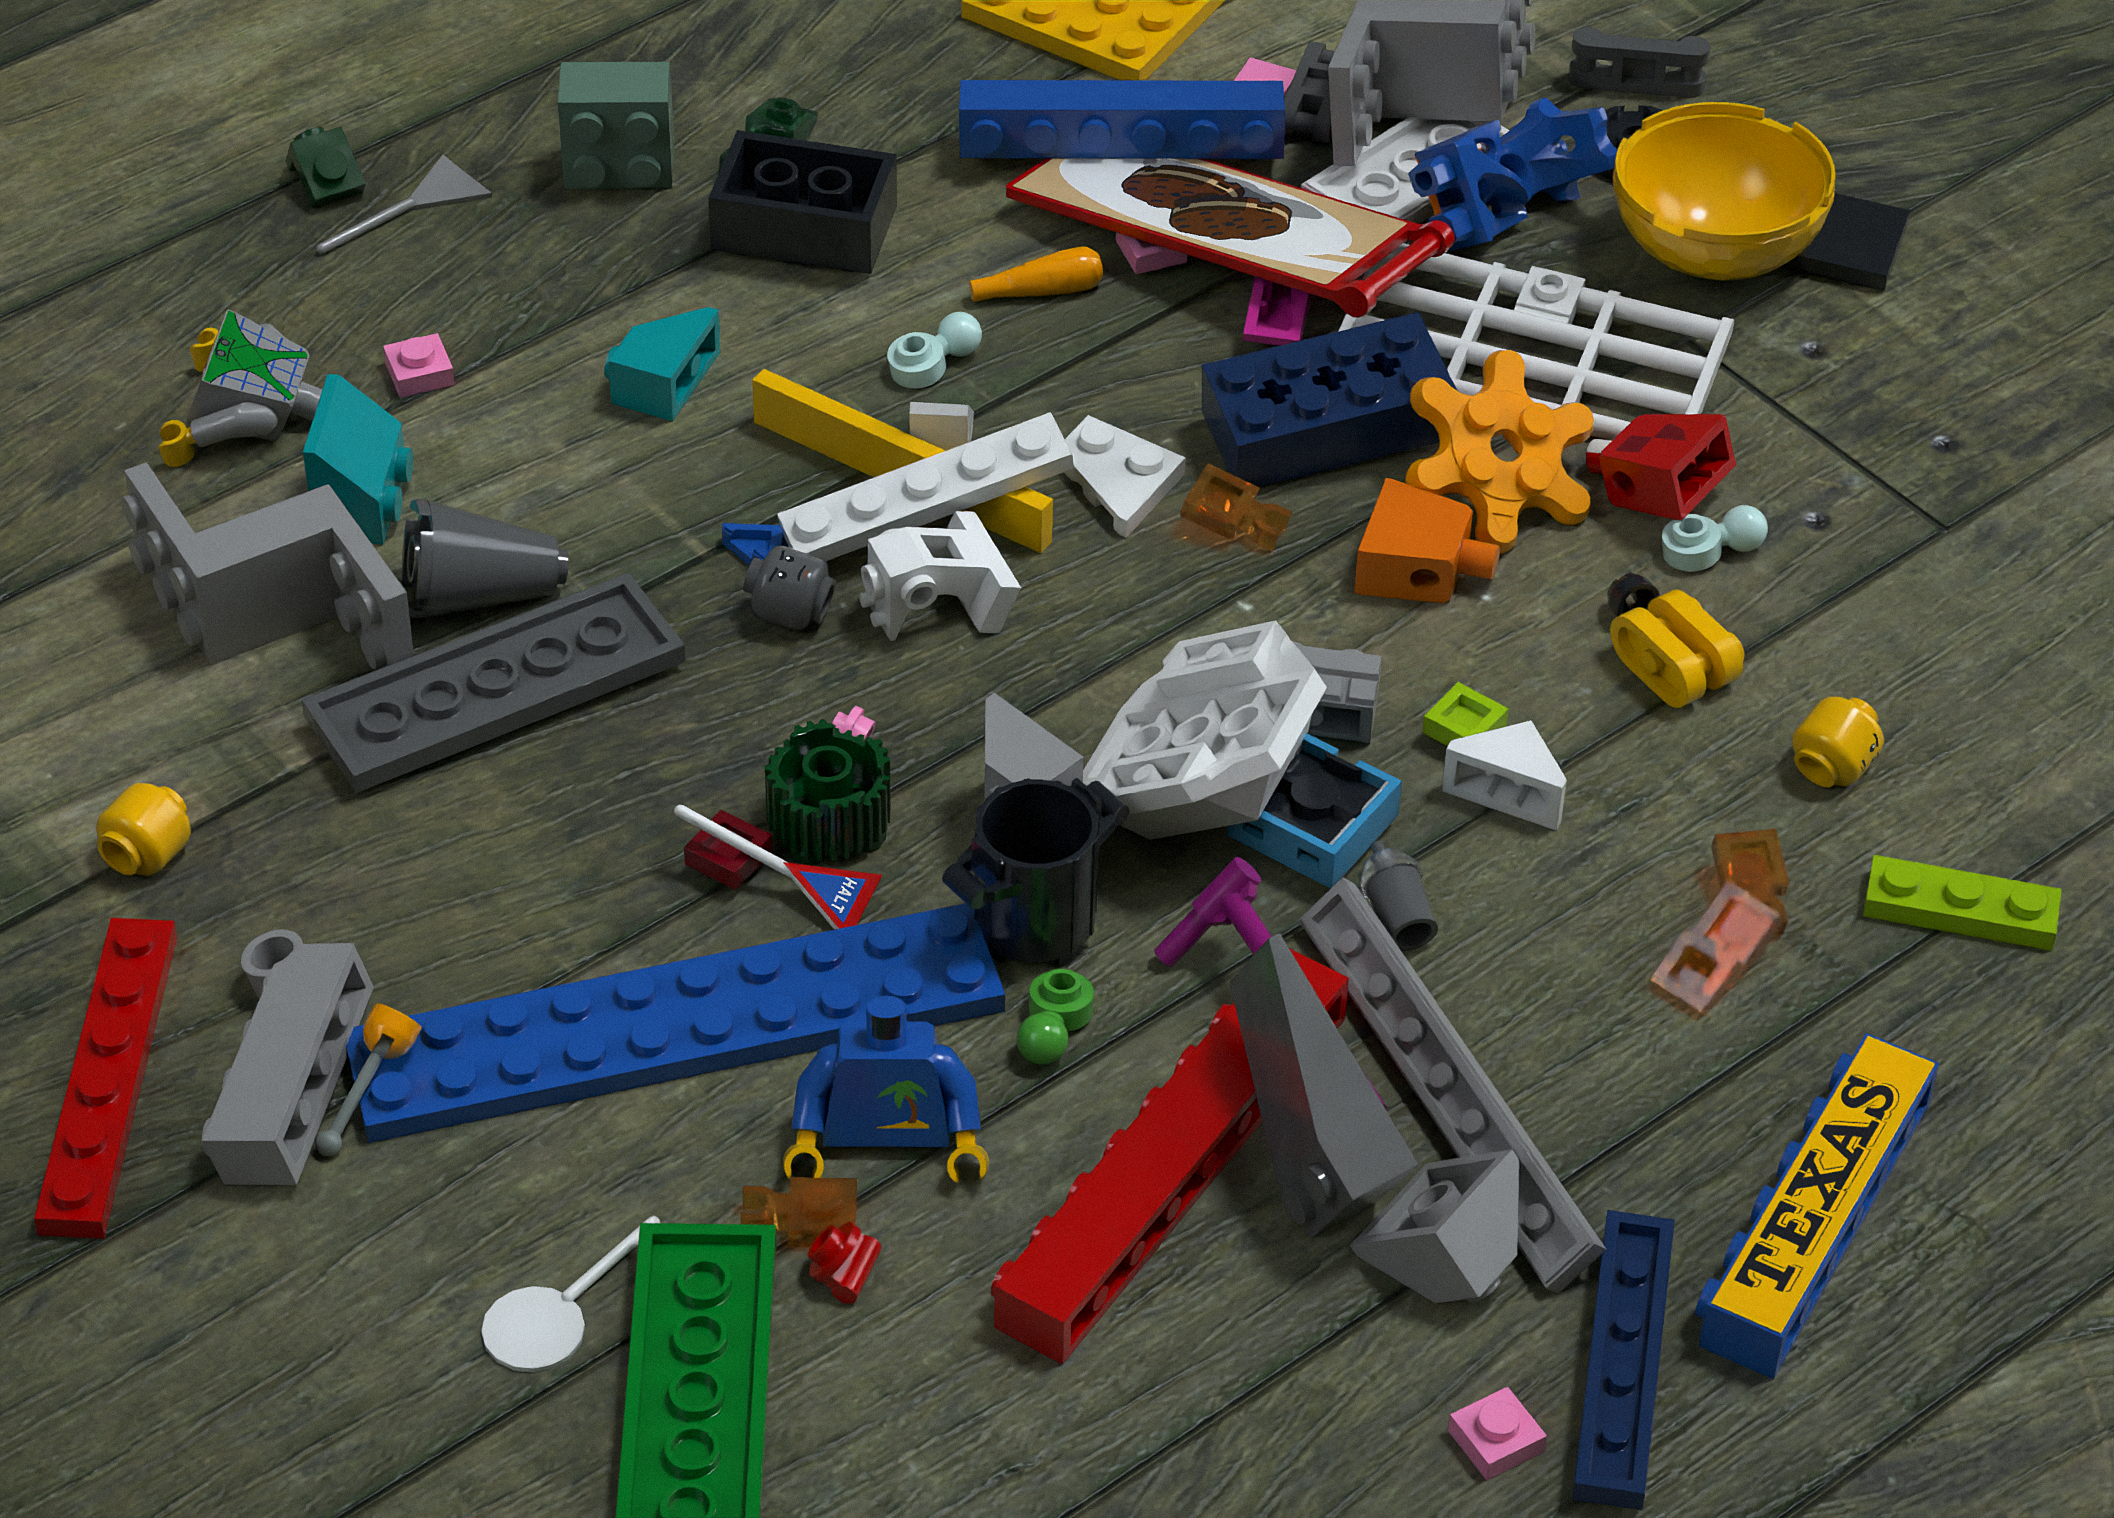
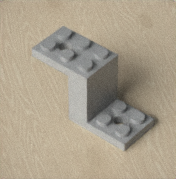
M1357 0L1328 66L1334 166L1356 165L1363 146H1370L1373 122H1379L1381 118L1406 119L1417 117L1419 119L1499 120V122H1502L1508 102H1516L1518 78L1525 77L1527 55H1532L1534 52L1535 25L1534 23H1526V7H1531L1533 0Z
M147 462L124 470L128 495L121 498V503L126 519L135 531L136 539L129 541V549L135 566L141 574L150 573L153 578L156 595L165 610L171 608L175 610L178 625L186 643L190 647L197 644L211 665L336 617L339 618L346 632H356L360 638L364 656L371 668H384L414 656L407 592L329 484L195 533Z

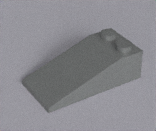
M1278 933L1267 939L1229 983L1276 1179L1282 1189V1201L1290 1217L1296 1223L1303 1224L1310 1238H1313L1376 1204L1419 1164L1281 934Z

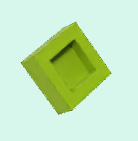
M1457 682L1424 715L1422 733L1448 746L1451 740L1506 727L1509 708Z

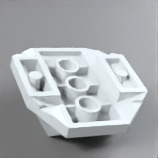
M1276 620L1179 641L1162 660L1164 664L1163 669L1142 683L1122 706L1083 770V783L1086 786L1093 781H1099L1129 807V815L1120 826L1152 840L1259 819L1307 734L1312 713L1327 688L1315 668L1290 640Z

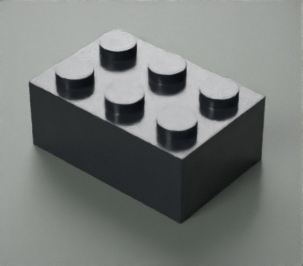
M737 130L708 198L711 250L783 260L796 264L802 263L829 267L847 272L871 274L897 207V154Z

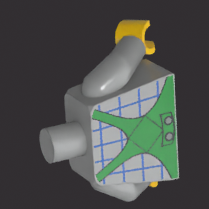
M227 309L219 331L216 328H205L198 336L199 344H194L190 347L195 369L203 372L187 416V420L191 421V427L186 428V425L178 420L165 422L160 430L163 442L159 445L158 449L166 465L178 467L188 463L194 457V443H197L199 447H205L226 439L257 437L274 441L280 438L289 414L312 422L322 389L301 381L310 356L308 351L304 347L286 339L273 325L267 323L257 324Z

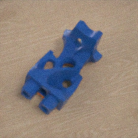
M1545 97L1532 102L1527 109L1525 117L1501 137L1499 134L1501 130L1499 120H1495L1416 152L1414 155L1418 165L1408 175L1414 192L1421 197L1429 196L1435 216L1429 218L1428 223L1439 220L1445 222L1452 229L1455 240L1453 246L1447 252L1492 241L1495 235L1526 219L1528 216L1524 204L1529 202L1535 193H1549L1556 202H1571L1580 198L1577 185L1580 178L1614 168L1618 149L1612 145L1607 137L1606 123L1608 118L1604 107L1561 111ZM1563 135L1571 136L1575 140L1576 146L1573 151H1568L1566 143L1561 140ZM1478 143L1481 144V148L1479 149L1477 148ZM1486 202L1492 206V212L1487 208Z

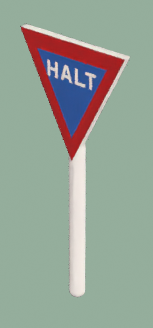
M677 805L674 809L677 817L791 878L834 930L858 924L882 877L881 874L788 863L684 805Z

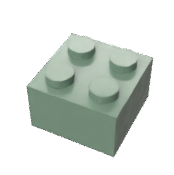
M561 62L558 113L564 189L673 188L674 130L670 62Z

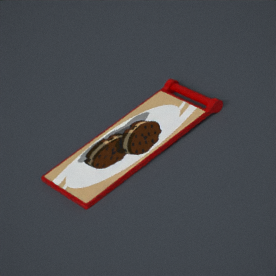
M1046 158L1006 185L1007 198L1332 300L1348 315L1360 318L1376 306L1378 297L1427 259L1442 256L1453 246L1455 240L1452 229L1443 221L1434 220L1426 224H1417L1207 159ZM1406 240L1413 242L1365 280H1355Z

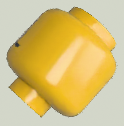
M1829 696L1818 702L1793 733L1794 762L1799 771L1807 779L1822 787L1830 788L1833 785L1849 786L1855 783L1877 758L1883 748L1884 736L1877 723L1879 720L1877 713L1868 703L1854 697L1846 699Z
M135 783L126 788L98 817L96 823L98 840L96 844L101 857L114 870L124 875L150 876L157 873L187 844L191 835L185 802L179 794L165 786L157 787L150 783Z

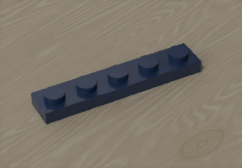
M1607 1210L1603 1245L1607 1250L1601 1254L1572 1500L1636 1510L1643 1509L1674 1219Z

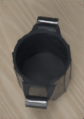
M1027 778L996 788L978 806L972 844L960 855L956 863L950 865L945 870L942 881L974 910V920H977L982 930L990 955L1000 963L1005 961V956L1010 957L1014 961L1048 963V961L1056 959L1055 964L1060 968L1073 962L1083 954V944L1094 933L1095 912H1097L1099 847L1115 831L1116 826L1121 825L1127 819L1130 812L1129 807L1101 782L1093 781L1086 786L1078 778L1072 780L1071 786H1067L1057 780Z

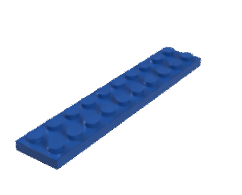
M964 903L409 1015L408 1017L422 1027L413 1046L406 1054L398 1058L382 1059L358 1105L367 1142L372 1143L820 1050L823 1046L836 1044L841 1024L847 1021H866L867 1003L879 996H894L904 1001L906 1004V1021L928 1022L937 1026L1004 1012L1005 992L977 920H974V910ZM364 1025L353 1028L346 1046L353 1084L371 1053L364 1042Z

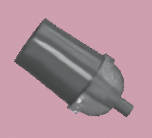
M1375 841L1371 844L1374 854L1365 862L1361 875L1360 888L1363 895L1371 902L1379 920L1401 951L1422 947L1436 936L1438 925L1425 892L1420 865L1416 859L1403 851L1394 848L1385 849L1382 841Z

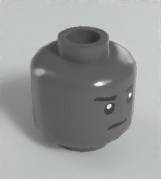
M776 546L769 551L764 560L756 557L752 560L745 577L743 591L752 594L751 607L756 617L794 631H803L812 622L821 624L824 620L834 595L836 579L829 577L828 565L823 559L786 546Z

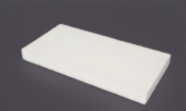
M1410 116L1371 140L1370 146H1363L1355 166H1334L1333 164L1302 183L1301 188L1419 224L1432 216L1434 211L1429 196L1421 197L1413 190L1408 174L1418 165L1414 154L1491 121L1419 119ZM1501 126L1500 137L1509 130ZM1480 143L1477 144L1478 149L1481 148Z

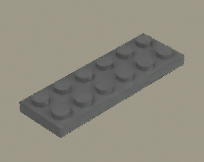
M628 572L302 699L303 715L351 787L358 793L686 662L685 645Z

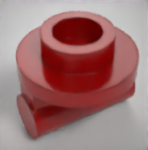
M846 1222L839 1228L831 1224L816 1237L809 1248L807 1256L812 1260L809 1276L818 1283L823 1282L831 1289L833 1296L839 1301L847 1304L854 1303L882 1250V1246L877 1239L863 1235L861 1229L853 1222Z

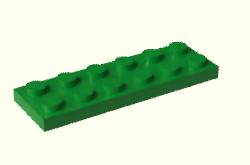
M640 1223L616 1518H761L776 1258V1225Z

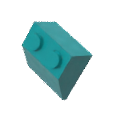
M327 374L303 450L308 491L329 484L371 544L384 545L390 521L398 522L402 509L401 483L410 482L414 463L413 449L404 447L402 423L340 375Z

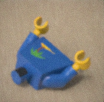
M879 996L870 1000L866 1006V1021H847L841 1024L836 1044L823 1046L799 1076L791 1131L797 1133L796 1144L790 1146L783 1156V1168L789 1179L791 1177L792 1159L799 1153H809L815 1158L812 1182H816L821 1177L824 1170V1161L818 1149L815 1148L817 1135H823V1146L949 1147V1135L955 1136L957 1149L952 1152L947 1161V1171L950 1178L956 1183L960 1181L957 1159L959 1155L964 1153L972 1154L979 1160L980 1179L982 1180L986 1175L990 1160L987 1152L976 1144L975 1134L981 1132L975 1079L951 1047L938 1044L934 1025L928 1022L906 1021V1004L901 999L894 996Z

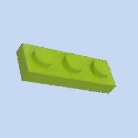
M1873 855L1863 916L2052 951L2057 934L2062 889Z

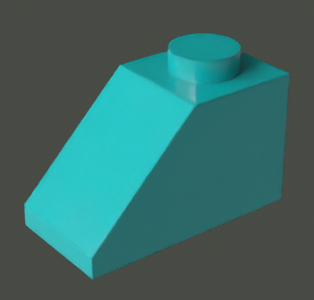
M705 307L633 326L620 345L611 348L605 361L604 375L610 382L611 404L674 421L721 353L719 310Z

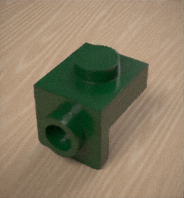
M322 127L308 129L297 135L294 141L290 142L285 162L290 172L297 170L312 208L364 192L365 180L342 127L325 131Z

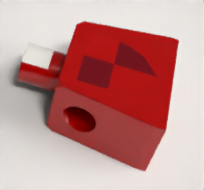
M1644 414L1636 417L1613 440H1592L1586 451L1587 469L1591 473L1603 474L1608 500L1614 506L1680 521L1736 466L1726 415Z

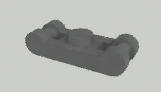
M1582 27L1573 34L1572 52L1576 55V58L1570 62L1568 79L1572 85L1586 89L1687 98L1697 97L1705 89L1706 74L1702 67L1709 61L1711 46L1706 39L1697 36H1688L1681 41L1604 35L1596 28ZM1597 60L1612 61V65L1600 64ZM1666 66L1680 67L1676 71L1666 70Z
M1309 41L1286 94L1285 136L1294 137L1296 133L1313 136V142L1329 145L1332 141L1328 66L1335 51L1327 50L1324 43Z

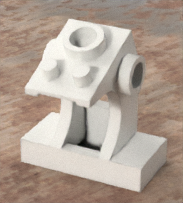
M955 511L947 529L921 527L894 528L884 531L879 536L868 539V565H864L861 568L865 592L860 593L859 598L863 608L871 607L873 612L870 614L873 626H882L889 640L895 641L911 609H923L932 604L938 595L943 594L958 596L979 633H1000L1021 586L976 513Z

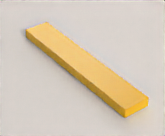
M763 369L752 379L754 423L872 477L880 476L946 451L766 369ZM1028 487L1020 488L961 510L975 512L984 528L1036 552L1042 553L1052 543L1053 499Z

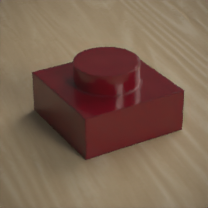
M721 809L711 819V821L770 853L773 852L772 834ZM700 830L684 847L685 865L735 890L762 863L703 830Z

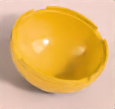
M1729 102L1685 104L1660 111L1642 120L1641 129L1637 130L1628 140L1626 138L1622 139L1615 157L1613 190L1619 212L1629 232L1647 253L1671 269L1699 278L1721 281L1752 278L1768 273L1792 260L1809 246L1820 232L1834 201L1836 174L1829 151L1811 131L1801 124L1794 122L1793 128H1790L1770 118H1765V109Z

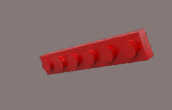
M110 919L34 1216L37 1235L105 1239L176 946L177 933L175 921Z

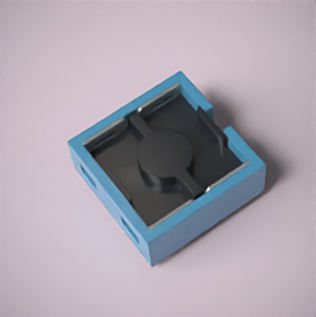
M1306 734L1259 819L1227 826V836L1331 889L1399 815L1402 781L1361 760L1353 765L1338 757L1339 749Z

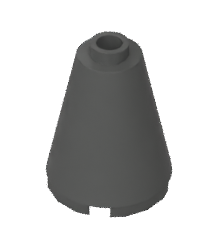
M415 499L411 501L410 508L419 514L418 520L406 519L402 549V586L414 587L415 602H408L409 618L425 619L553 596L557 584L564 585L566 583L568 552L566 549H558V542L555 536L429 500Z

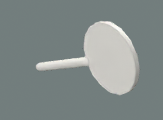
M651 1216L643 1223H660V1220L656 1216ZM640 1226L563 1293L553 1288L531 1286L513 1290L496 1300L485 1314L481 1330L486 1351L498 1364L513 1371L530 1373L554 1369L571 1359L581 1346L585 1331L581 1309L574 1300L638 1245Z

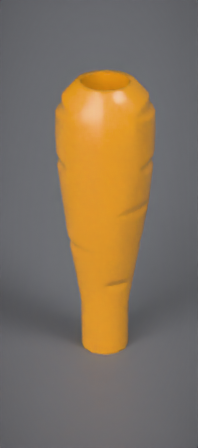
M1084 246L1075 247L1025 262L1023 265L1015 266L989 277L970 280L969 291L973 302L1002 297H1035L1077 293L1096 287L1103 278V268L1100 256L1096 251Z

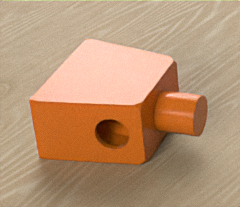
M1386 478L1358 549L1354 593L1366 596L1445 603L1451 600L1460 573L1493 580L1498 565L1500 546L1470 539L1473 511L1468 505L1394 479Z

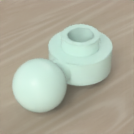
M954 312L942 319L936 336L928 333L912 332L899 337L890 345L887 352L891 377L897 384L907 388H923L934 384L945 373L946 355L963 357L973 353L978 348L982 339V330L979 322L966 312Z
M1740 505L1729 510L1725 514L1722 523L1719 524L1710 518L1697 514H1688L1682 521L1672 520L1664 527L1662 532L1663 557L1670 566L1678 570L1692 572L1707 569L1719 560L1723 546L1728 545L1730 548L1740 552H1748L1758 548L1767 536L1768 524L1766 518L1757 508L1749 505Z

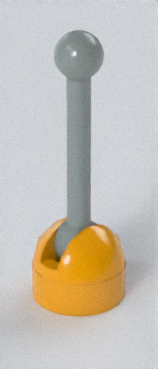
M375 1003L363 1028L364 1042L371 1053L329 1130H325L317 1136L315 1145L320 1154L330 1157L336 1155L341 1150V1134L382 1059H395L408 1052L422 1029L421 1025L389 1006Z

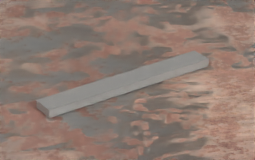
M1342 877L1299 919V922L1330 968L1349 977L1348 995L1457 1157H1468L1510 1149L1514 1151L1519 1159L1517 1246L1546 1289L1559 1294L1607 1249L1362 893L1353 882Z

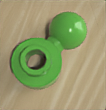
M1054 969L1039 975L1032 981L1029 989L1030 1016L1021 1023L1016 1037L1018 1049L1026 1060L1037 1065L1054 1063L1062 1057L1067 1049L1068 1031L1077 1030L1091 1020L1093 1015L1094 989L1087 978L1072 970Z

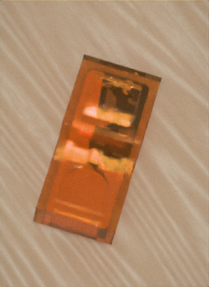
M1727 881L1694 931L1688 927L1684 929L1651 977V980L1689 1006L1706 1015L1747 971L1783 923L1784 918L1779 912Z

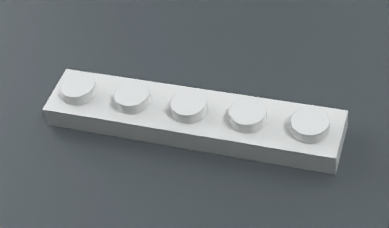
M1049 412L780 512L777 516L789 548L828 561L868 546V539L879 536L886 530L919 527L951 515L955 511L970 508L1074 469L1073 456L1053 415Z

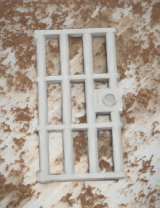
M1401 244L1368 269L1362 280H1365L1408 247L1409 244ZM1446 253L1439 257H1430L1416 269L1483 285L1477 301L1400 282L1377 298L1379 301L1468 322L1461 338L1428 330L1440 356L1451 359L1447 370L1457 391L1462 394L1475 395L1483 386L1460 380L1466 364L1469 363L1483 367L1484 361L1491 353L1498 350H1506L1476 342L1483 326L1584 351L1578 367L1518 353L1525 363V378L1568 388L1562 405L1571 402L1579 403L1583 392L1670 414L1702 413L1734 327V319L1723 317L1722 320L1623 297L1621 292L1609 290L1607 293L1586 288L1585 278L1532 266L1528 274L1508 269L1506 264L1494 262L1491 265ZM1499 289L1520 294L1514 310L1492 305ZM1578 309L1599 314L1593 330L1572 325ZM1346 314L1339 331L1384 321V319L1368 315L1356 318ZM1619 318L1713 341L1706 358L1608 334L1613 319ZM1598 355H1603L1697 378L1698 382L1693 395H1688L1592 370ZM1531 398L1533 402L1545 404L1551 410L1561 406L1560 404ZM1592 413L1594 423L1593 432L1590 436L1613 440L1631 422Z

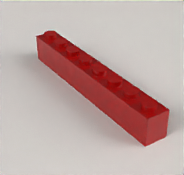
M1290 949L1338 1029L1345 1021L1349 977ZM1234 1003L1232 1005L1224 1004L1217 1011L1211 1022L1209 1033L1197 1047L1189 1045L1183 1051L1176 1064L1174 1074L1162 1088L1155 1086L1149 1091L1140 1107L1138 1117L1127 1130L1118 1129L1112 1135L1105 1147L1102 1159L1090 1173L1082 1172L1078 1175L1069 1189L1066 1202L1053 1217L1047 1215L1039 1221L1031 1235L1029 1246L1015 1262L1008 1260L1001 1266L991 1286V1296L994 1297L995 1329L1063 1365L1260 1125L1262 1117Z

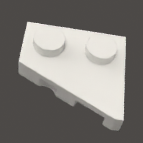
M1089 415L1065 439L1073 456L1074 469L1064 473L1070 480L1082 486L1083 494L1094 507L1103 505L1114 517V530L1125 538L1133 532L1185 475V457Z

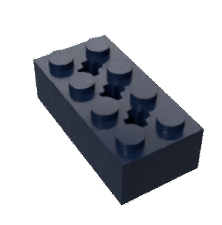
M1419 312L1203 364L1202 414L1237 492H1242L1439 443V433L1435 426L1413 410L1410 403V392L1420 379L1427 377L1441 378L1454 389L1456 387Z

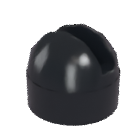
M1631 572L1626 573L1619 580L1615 579L1607 592L1608 604L1617 617L1637 607L1647 610L1650 601L1660 596L1657 588L1647 578ZM1631 594L1635 603L1628 606L1626 599Z

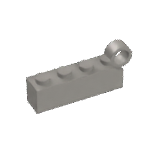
M280 929L258 936L247 945L242 953V968L256 996L259 998V1002L252 1019H249L244 1026L243 1041L232 1067L224 1075L222 1092L213 1114L206 1120L202 1130L201 1141L203 1150L210 1157L224 1185L298 1184L347 1058V1043L353 1028L359 1026L374 988L354 943L304 944L297 933Z

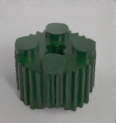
M820 719L819 724L807 721L806 727L795 725L794 732L790 735V740L786 739L783 741L784 748L776 747L775 755H770L768 758L769 765L764 766L766 818L769 830L773 831L774 839L781 840L782 847H790V857L793 861L810 866L820 864L826 856H829L831 861H836L839 855L848 859L852 852L860 855L862 851L872 852L878 850L886 840L888 823L891 820L890 758L888 757L887 748H883L882 740H873L871 737L866 736L864 741V735L860 734L854 737L851 730L840 733L836 725L827 723L825 719Z

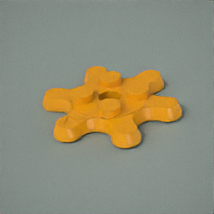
M1498 350L1487 357L1482 368L1484 376L1483 386L1475 395L1462 394L1451 387L1445 380L1435 377L1420 379L1410 392V403L1413 410L1435 426L1439 433L1440 444L1438 451L1433 456L1418 459L1410 465L1406 471V484L1440 496L1454 493L1466 497L1473 504L1477 513L1476 540L1500 546V554L1508 552L1516 544L1518 536L1517 519L1521 511L1526 508H1541L1551 514L1557 522L1568 526L1580 524L1590 511L1588 491L1567 475L1562 466L1561 454L1565 448L1581 444L1590 437L1593 432V414L1587 406L1581 403H1565L1551 410L1545 404L1533 402L1524 387V360L1517 352L1512 350ZM1503 434V438L1512 445L1514 452L1518 453L1514 461L1506 462L1495 456L1490 444L1492 437Z

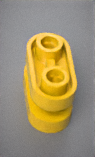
M1671 590L1651 600L1647 610L1641 607L1634 608L1614 618L1611 623L1610 635L1612 644L1621 661L1671 707L1681 708L1701 698L1705 693L1706 687L1716 690L1737 680L1742 675L1744 650L1739 639L1711 617L1695 598L1681 590Z

